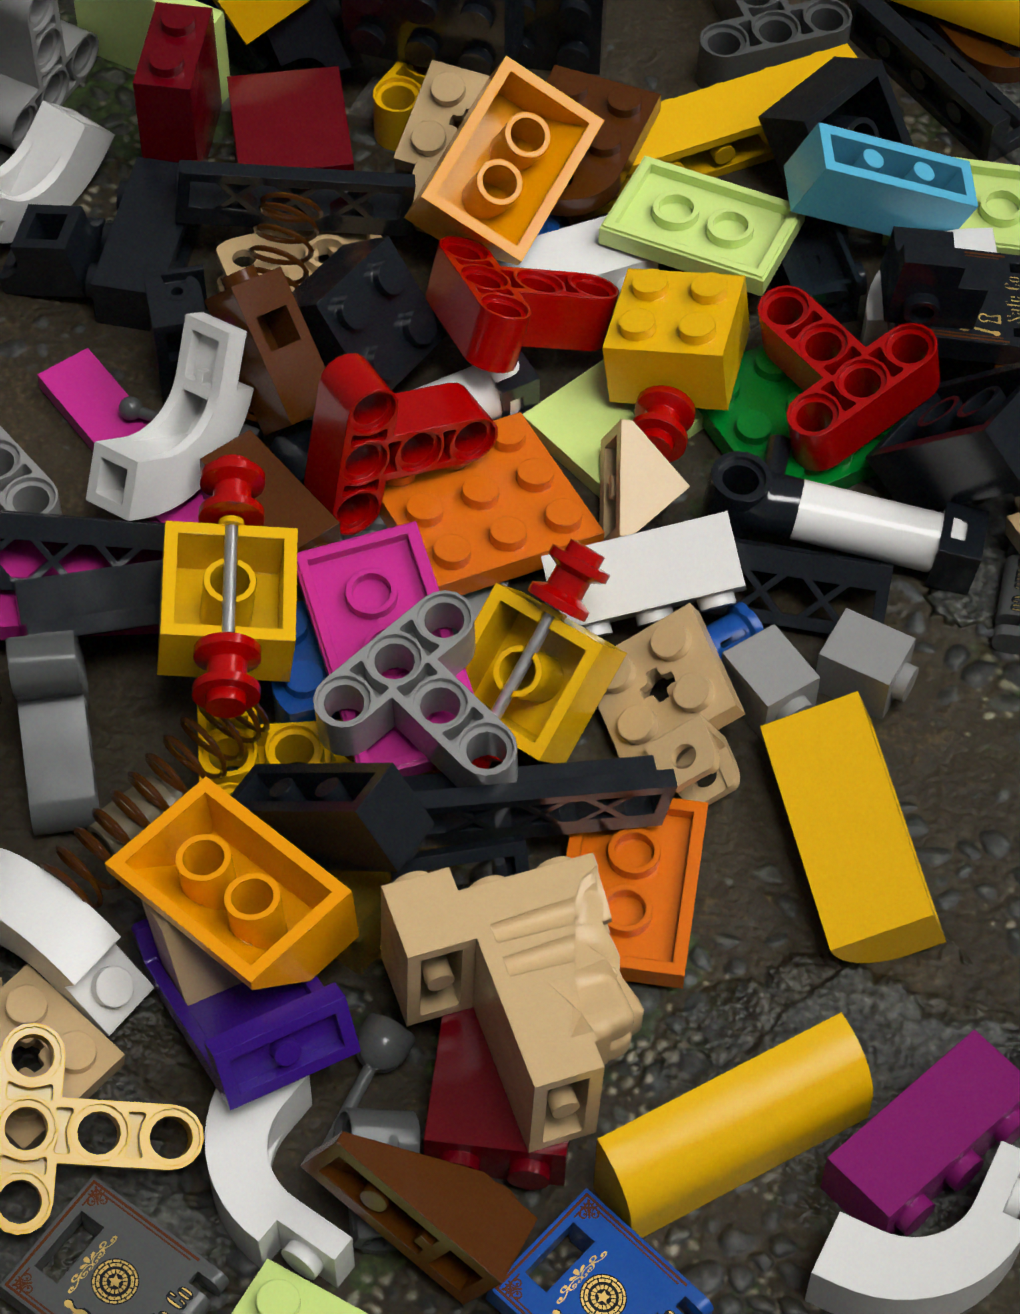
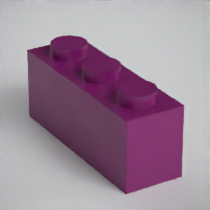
M974 1029L827 1157L820 1188L849 1216L887 1233L895 1235L900 1230L905 1236H909L932 1214L936 1206L932 1201L948 1186L957 1192L977 1175L984 1164V1160L981 1157L997 1142L1000 1144L1001 1141L1012 1144L1020 1137V1070Z

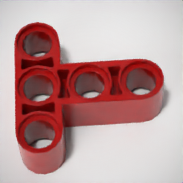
M447 236L439 241L425 291L427 302L464 358L477 368L494 373L514 371L522 346L579 351H596L601 349L619 296L618 287L605 278L593 274L500 266L492 253L484 245L459 236Z
M789 285L778 286L767 291L761 297L758 304V315L764 351L804 391L789 404L786 412L792 456L803 468L812 471H823L836 466L931 398L938 390L940 371L937 337L928 327L917 323L901 324L865 347L808 293L798 287Z
M347 353L330 362L323 370L319 380L304 486L340 522V534L354 535L372 525L378 517L382 507L387 480L478 460L494 446L498 437V427L466 387L459 383H445L394 394L364 356L358 353Z

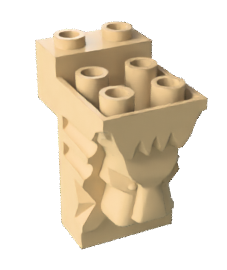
M593 852L575 858L567 856L554 857L544 861L536 869L507 877L501 875L487 876L477 880L469 888L461 890L457 889L449 867L429 873L426 871L409 872L398 877L393 883L381 886V957L406 1026L468 1008H474L529 1153L596 1133L604 1065L625 1054L630 1047L631 1036L640 1031L642 1027L644 1008L620 973V955L609 935L608 923L612 922V917L599 876L598 863Z

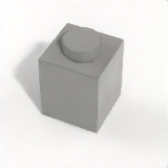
M846 608L819 653L816 673L820 676L818 692L836 699L858 691L868 714L883 720L893 700L896 699L904 702L915 683L919 667L912 665L911 660L916 638Z
M775 624L722 652L721 661L746 713L742 718L762 742H764V738L760 729L761 725L816 706L820 676Z

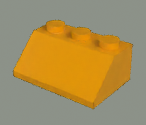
M506 56L487 79L404 218L439 241L447 236L468 238L484 245L496 260L519 265L605 120Z
M206 776L105 862L106 870L251 990L311 981L359 937L352 890Z

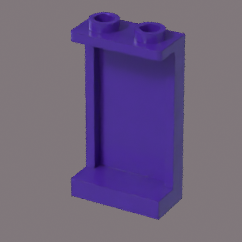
M146 918L133 924L131 930L148 980L155 987L156 993L230 1110L361 1052L346 996L335 982L324 987L318 977L315 976L311 981L256 990H251L242 982L187 1006L163 968L148 919Z

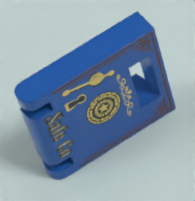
M587 1188L513 1263L503 1283L489 1290L486 1300L501 1314H683L677 1306L687 1314H712L714 1311L712 1303L701 1291ZM569 1234L570 1241L583 1252V1255L545 1292L529 1275Z

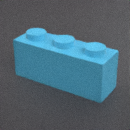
M820 122L817 123L784 165L791 212L888 236L891 235L893 226L938 231L959 229L978 208L970 161Z

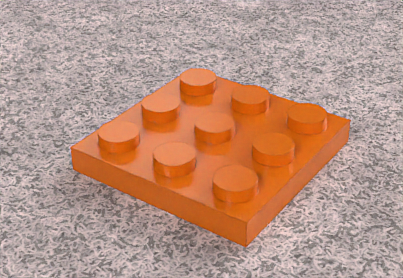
M521 412L493 420L498 427V437L490 451L480 459L466 464L387 480L385 483L379 516L387 528L413 521L417 522L439 591L447 590L465 595L495 585V583H501L544 569L541 556L549 554L548 552L552 544L565 549L570 539L583 545L604 541V530Z

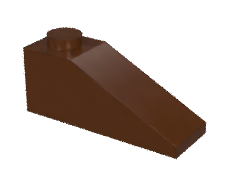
M344 1131L308 1154L300 1165L301 1168L463 1305L503 1283L538 1220L533 1213L517 1201L516 1196L510 1189L495 1182L485 1172Z

